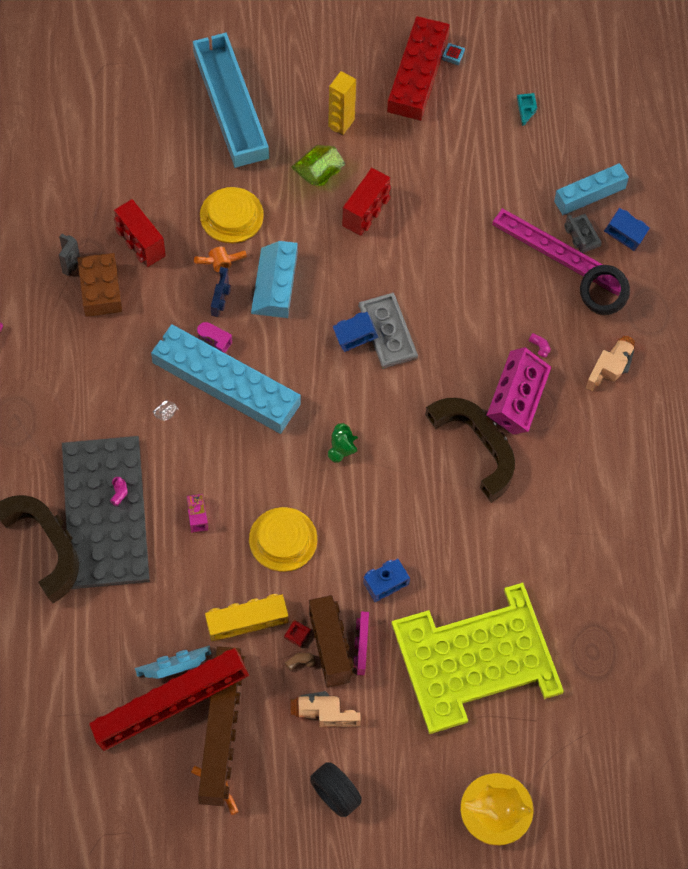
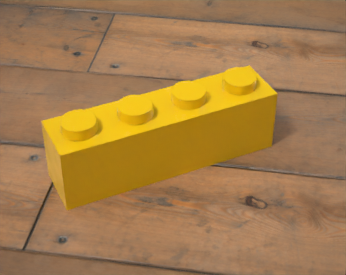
M340 71L329 86L328 127L334 132L344 135L355 120L356 79Z
M271 594L261 600L251 599L247 603L240 605L239 603L229 605L228 608H213L205 613L211 642L289 623L283 594Z

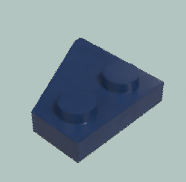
M220 267V280L216 284L211 303V316L219 317L220 311H224L226 305L225 296H229L231 291L228 268Z

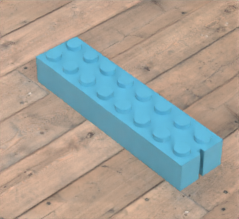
M227 32L211 36L212 50L209 49L208 37L193 41L194 56L234 168L269 159V146Z
M173 324L163 335V341L160 340L151 352L153 364L280 434L301 405L300 394Z

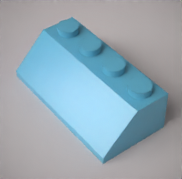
M277 241L261 248L251 314L288 318L298 255V243Z

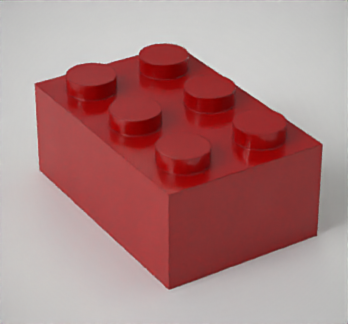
M371 167L343 206V227L359 236L364 231L367 232L373 218L379 216L383 204L386 205L390 200L391 195H389L391 185L389 176Z
M133 199L114 209L115 230L120 237L123 236L125 238L128 248L136 252V257L140 263L144 262L149 267L166 256L163 236Z

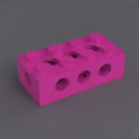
M526 347L510 351L487 416L513 435L528 432L551 366Z

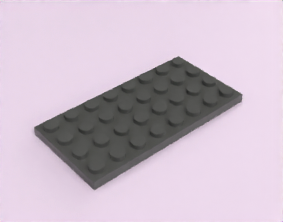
M139 436L62 443L66 527L73 537L71 543L79 558L78 576L71 589L150 582ZM115 477H121L126 482L128 493L116 507L110 502V499L115 494L112 480Z

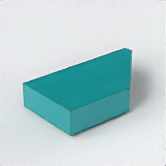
M534 93L517 95L516 99L522 126L537 112Z

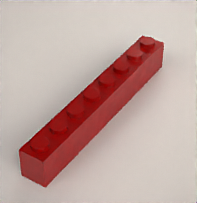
M236 648L223 652V654L214 659L207 660L204 664L194 669L188 670L185 674L169 680L164 685L153 688L150 692L134 698L131 702L115 708L110 713L96 718L89 725L96 743L103 751H106L250 675Z

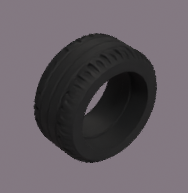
M599 265L593 267L584 275L580 285V295L584 304L591 311L601 315H610L618 312L626 305L630 296V285L624 273L618 268L611 265ZM601 275L614 276L621 286L618 299L609 305H599L590 297V285L594 279Z
M326 762L310 776L311 785L317 794L338 816L347 817L360 806L362 797L359 791L335 764Z

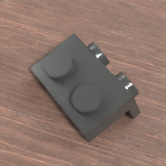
M586 214L572 218L571 215L567 216L564 227L566 232L572 236L575 248H578L581 253H585L601 246L602 242Z
M61 234L59 238L62 251L59 254L62 273L69 276L72 271L77 269V257H80L76 239L70 235Z

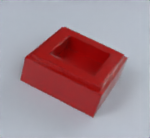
M294 620L285 633L284 638L301 648L310 635L311 629Z

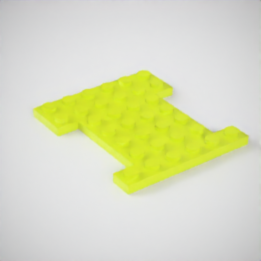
M524 583L504 588L509 607L445 626L435 627L430 610L391 622L429 734L468 723L463 703L532 682H538L544 699L563 694V687Z

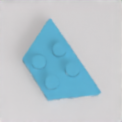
M210 646L190 652L182 650L177 652L176 656L170 658L168 656L156 659L157 662L137 667L135 671L138 677L145 675L147 678L159 679L198 667L206 659V656L212 653Z

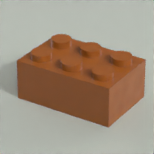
M115 253L77 257L85 317L122 312Z

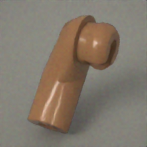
M297 653L286 661L285 665L291 671L300 663H305L307 667H312L315 665L316 660L311 653Z

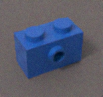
M619 208L604 232L635 251L650 227L643 221L633 217L628 211Z
M368 312L358 313L353 318L339 321L337 325L333 326L338 342L344 352L378 338Z
M399 559L394 561L388 560L379 569L369 570L363 579V584L374 602L408 586L410 582V577Z

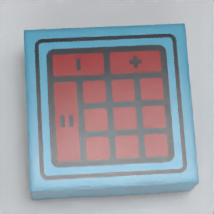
M448 43L442 60L459 65L465 48Z

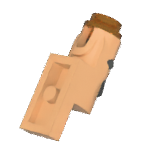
M622 336L610 352L603 350L588 379L587 389L593 391L596 385H600L603 378L614 382L621 374L628 373L635 349L634 339L629 336Z
M326 691L295 697L296 699H290L291 715L313 719L319 717V727L360 726V712L356 713L354 710H346L344 713H340L339 698L329 696Z

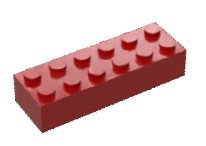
M416 16L388 99V113L419 121L422 120L448 41L450 24Z

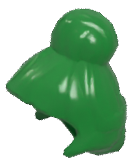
M338 423L331 435L332 448L328 450V457L334 463L342 461L345 456L358 452V449L353 444V441L358 439V436H353L347 424Z

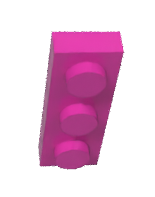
M361 611V618L356 620V630H360L359 637H355V649H359L358 656H354V668H357V675H365L369 612Z

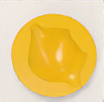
M226 187L213 192L205 199L200 210V221L205 232L217 241L230 244L240 243L253 237L261 228L264 218L263 207L259 199L251 192L237 187Z
M288 507L274 508L266 511L256 519L250 530L249 545L255 559L264 567L278 572L293 571L304 566L314 555L317 547V531L313 522L301 511Z
M492 773L477 778L467 787L461 800L460 811L462 821L472 836L483 843L501 846L517 841L526 833L533 818V802L527 789L518 780L509 775Z

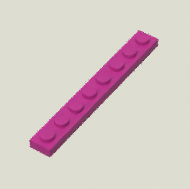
M503 208L493 220V226L582 276L593 267L603 265ZM601 275L593 280L594 283L619 296L621 286L614 276Z

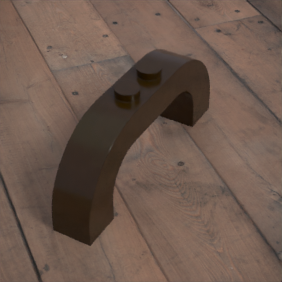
M445 398L427 406L425 416L435 429L451 421H460L472 428L497 463L495 472L481 480L480 489L491 503L501 497L512 482L515 457L506 435L503 432L500 433L496 422L489 418L478 405L462 398Z
M26 495L5 498L0 501V521L8 528L21 519H34L40 523L57 551L58 562L51 574L38 582L48 599L55 603L70 591L78 576L79 558L71 543L73 537L67 529L65 531L62 529L61 526L64 523L59 515L54 516L50 509L37 498Z

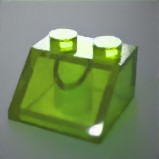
M316 145L291 167L309 184L323 186L332 175L341 171L345 162L335 146Z

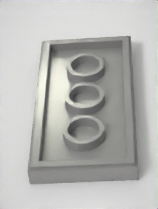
M394 293L359 302L360 311L363 313L368 312L378 334V338L372 340L382 369L418 359L417 351Z

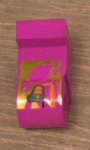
M208 322L201 323L197 328L198 339L209 343L224 353L233 343L231 334Z
M203 494L187 496L191 533L209 530Z

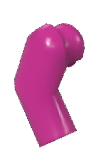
M532 333L529 342L539 346L538 355L544 358L547 357L551 351L547 340Z
M115 477L112 480L115 494L110 499V502L116 507L128 493L126 482L121 477Z

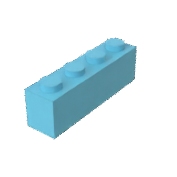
M620 163L556 190L554 202L562 215L568 214L626 189L629 176Z

